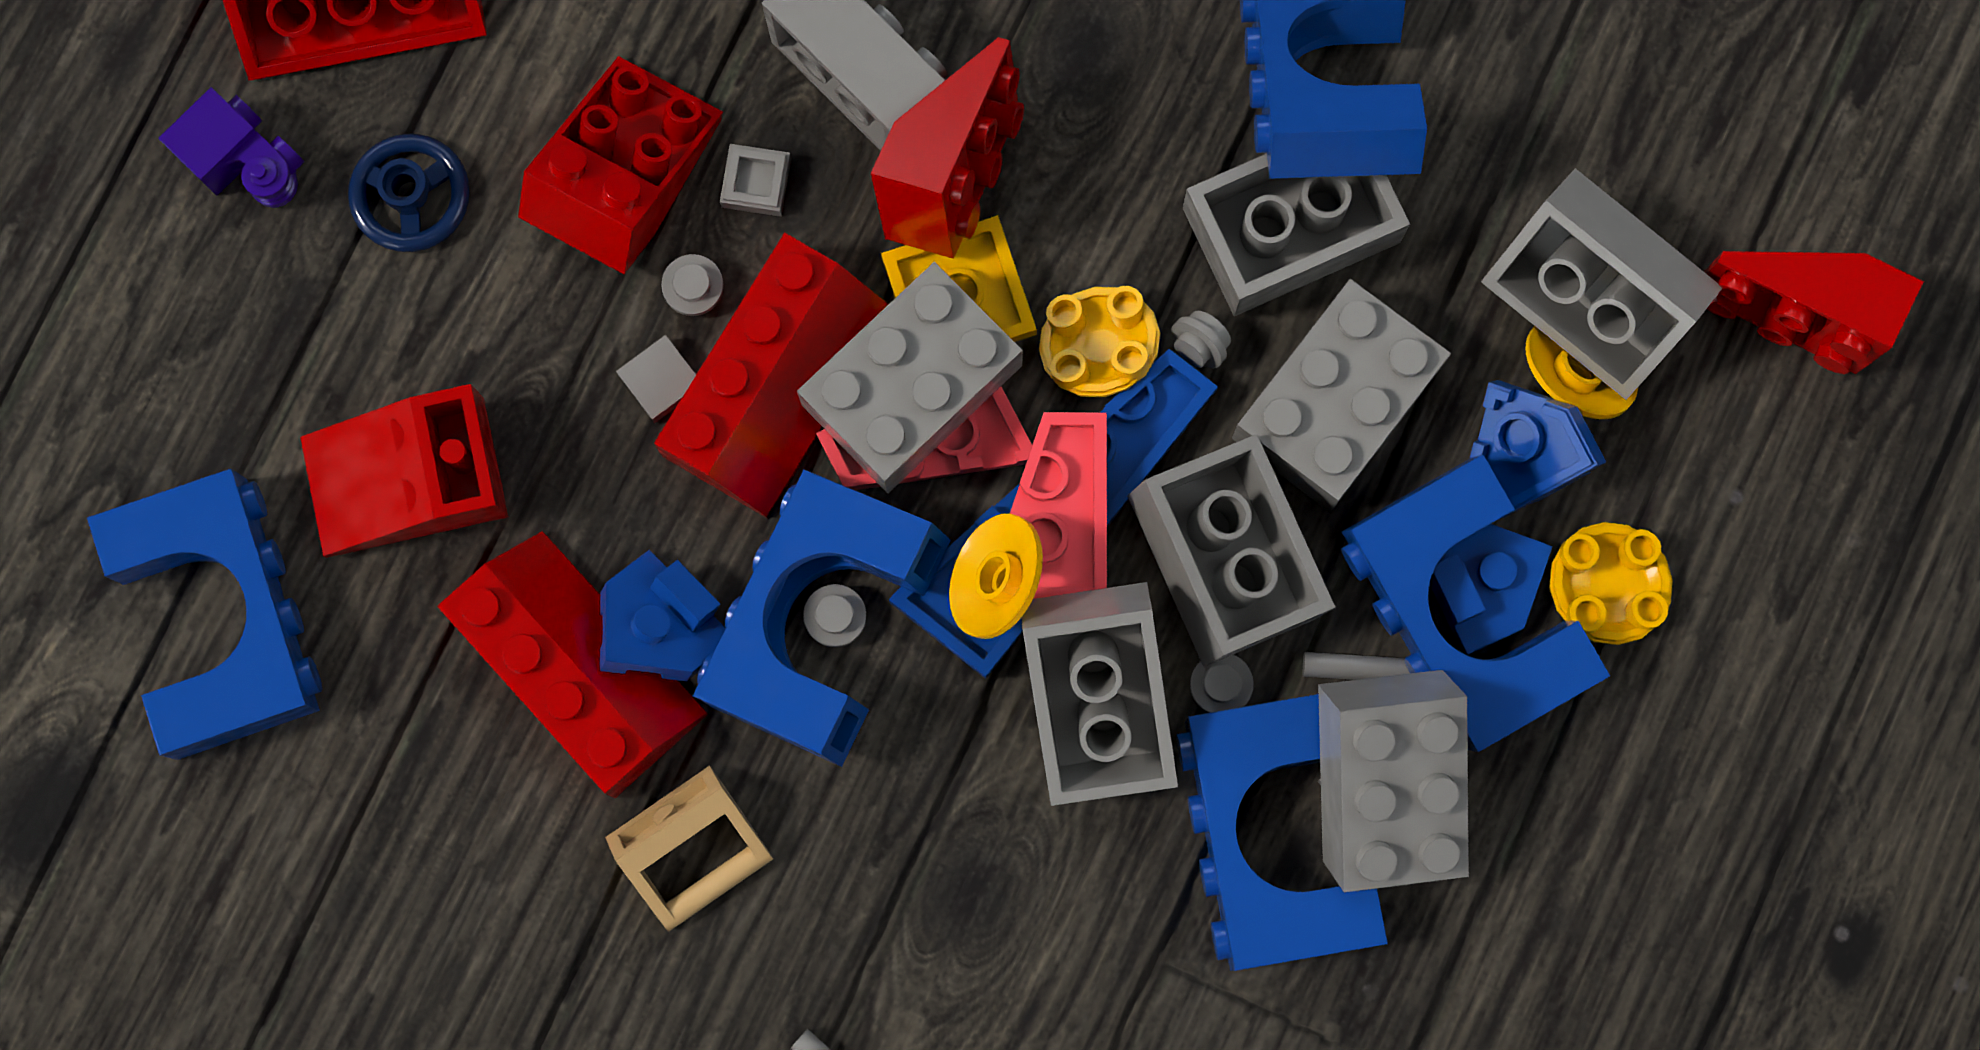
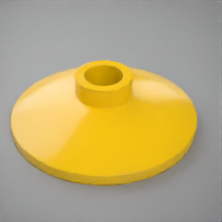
M1536 326L1529 332L1525 347L1529 367L1541 387L1554 400L1575 405L1582 416L1593 419L1615 418L1623 414L1632 405L1637 396L1638 388L1625 400Z
M1014 514L996 515L976 528L963 545L951 575L949 602L956 624L966 634L980 639L997 637L1011 629L1030 606L1041 577L1043 553L1040 537L1034 526L1026 519Z

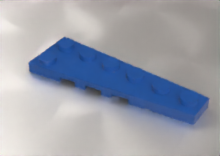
M1170 349L1152 364L1146 376L1128 390L1117 394L1100 412L1107 413V527L1129 501L1127 495L1147 479L1217 391L1218 386ZM1019 484L995 506L992 505L974 521V524L947 547L924 596L900 587L889 599L890 604L985 679L1022 635V617L1011 629L994 638L980 639L966 634L958 627L952 616L949 602L950 580L956 559L963 545L976 528L996 515L1010 514Z

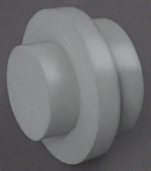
M689 254L681 256L669 264L663 274L661 287L665 300L673 310L686 316H699L711 311L719 303L723 294L724 283L720 270L713 261L701 255Z
M1194 311L1189 317L1179 318L1172 326L1171 332L1175 341L1174 348L1177 354L1191 366L1197 368L1203 366L1217 368L1226 359V349L1231 343V338L1226 328L1212 315L1203 311Z
M832 584L819 588L809 597L804 608V623L807 631L814 640L824 646L843 647L852 643L860 636L866 624V608L862 599L854 590L844 585Z
M1231 655L1206 667H1203L1200 661L1191 675V694L1197 705L1208 713L1241 708L1247 704L1252 695L1253 676L1247 664L1235 655Z

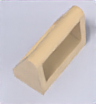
M710 765L605 837L615 861L668 932L773 860L770 852ZM725 814L748 847L666 903L644 869Z

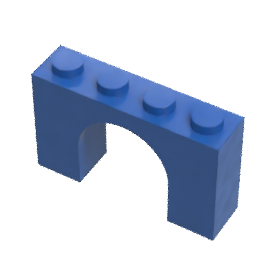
M1240 0L1241 22H1252V27L1245 28L1246 65H1257V70L1250 71L1251 108L1262 109V115H1255L1254 119L1256 153H1267L1269 179L1421 174L1427 124L1420 84L1340 85L1321 80L1309 74L1296 62L1302 55L1325 46L1401 43L1406 0Z
M1483 454L1464 461L1342 531L1348 545L1341 548L1342 554L1356 578L1362 581L1368 577L1380 598L1373 603V608L1386 631L1391 636L1399 632L1411 655L1404 658V662L1409 672L1419 673L1443 670L1467 696L1468 750L1475 752L1482 751L1610 677L1579 621H1563L1511 652L1486 660L1476 659L1459 652L1437 630L1430 613L1428 601L1430 579L1437 563L1453 545L1515 510Z
M228 469L87 517L104 576L125 585L183 564L208 561L223 564L239 582L244 593L246 623L243 635L235 650L223 663L204 674L141 695L159 755L175 760L320 711L315 694L322 692L321 678L313 659L310 656L303 658L296 636L304 633L302 618L295 601L292 598H284L278 579L279 576L286 573L284 561L276 542L273 539L266 541L260 518L267 516L263 495L255 481L248 483L245 477L233 469Z
M803 470L797 484L791 486L782 499L780 506L781 517L770 539L765 541L755 554L752 566L753 574L742 596L736 598L728 609L725 618L726 629L714 653L709 654L705 658L704 663L699 669L697 676L698 686L693 696L722 713L842 767L869 709L850 696L797 672L789 659L785 645V626L789 611L798 595L811 582L827 573L845 569L868 572L924 596L951 540L932 522Z
M1319 694L1189 716L1185 721L1186 732L1176 734L1182 770H1194L1198 795L1188 796V807L1194 834L1205 832L1209 858L1199 859L1205 896L1217 895L1221 921L1211 922V932L1217 960L1228 959L1230 971H1237L1388 944L1377 888L1345 893L1340 886L1308 892L1280 889L1264 881L1250 868L1238 845L1236 835L1237 812L1242 798L1249 787L1258 778L1272 771L1320 762Z

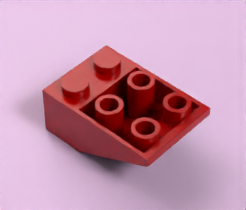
M998 37L893 123L871 171L885 239L954 259L962 239H970L973 236L980 217L979 200L985 187L993 188L1002 167L1003 157L1001 150L1007 137L1014 139L1017 136L1024 116V104L1018 102L1017 97L1020 71L1019 68L1013 66L1010 40Z
M618 56L525 169L518 218L625 274L656 234L721 122L723 111Z
M1723 251L1704 270L1708 276L1722 287V290L1711 302L1707 310L1730 319L1738 316L1759 326L1757 332L1765 339L1782 346L1795 344L1815 354L1813 359L1817 364L1839 374H1847L1848 372L1857 374L1893 347L1924 281L1867 253Z
M472 384L409 397L300 437L322 552L325 558L508 517L485 400Z

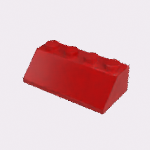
M222 0L249 81L487 35L481 0Z
M784 232L660 432L654 445L665 459L768 519L817 438L816 433L823 429L801 405L797 390L873 320L888 303L840 264Z
M543 531L485 563L437 606L596 785L610 797L616 798L708 715L678 680L662 679L661 674L627 670L625 674L600 671V647L603 634V615H600V594Z

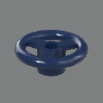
M420 134L396 135L372 146L356 164L348 188L349 207L359 229L374 243L399 252L422 251L436 246L447 239L463 220L470 196L469 179L459 157L444 143ZM404 152L423 153L437 161L425 170H422L414 161L398 158L389 161L381 169L378 168L389 157ZM450 179L451 200L445 214L436 224L421 232L420 208L426 203L428 192ZM408 182L416 183L415 190L410 196H398V190L403 184ZM368 185L376 188L386 204L400 213L401 233L386 229L373 217L367 203Z

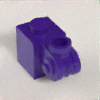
M212 87L158 138L216 196L242 172V183L246 190L257 202L270 208L282 207L292 200L298 187L296 170L305 162L280 136H277L269 144L255 130L262 120L237 95L226 102Z

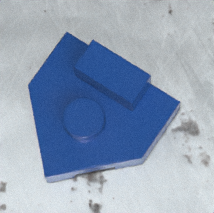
M1500 380L1488 382L1483 407L1486 409L1479 437L1473 443L1470 458L1484 455L1515 509L1499 519L1505 518L1531 503L1548 497L1590 474L1591 470L1606 463L1577 406L1554 400L1551 397Z
M1489 524L1453 545L1441 557L1432 573L1429 585L1463 654H1472L1525 628L1553 546Z
M648 550L608 580L600 592V615H603L600 671L625 674L627 670L661 674L662 679L687 682L699 672L705 658L709 654L714 653L726 629L714 617L720 603L679 560L666 567Z

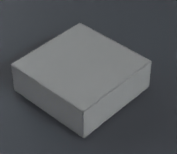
M730 144L720 197L721 207L781 217L791 164L790 153Z
M666 335L616 371L654 423L677 407L696 376Z

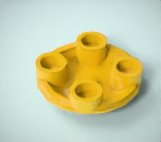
M1131 286L1092 287L1072 295H1060L1054 298L1046 309L1047 320L1042 327L1039 352L1044 369L1060 388L1078 396L1107 397L1128 390L1146 376L1158 356L1161 333L1154 312L1144 302L1142 294Z
M1603 522L1581 528L1562 543L1551 563L1549 588L1556 611L1565 621H1579L1589 640L1593 642L1620 645L1642 639L1665 621L1671 604L1673 579L1666 557L1661 552L1660 541L1655 534L1648 530H1636L1629 525Z

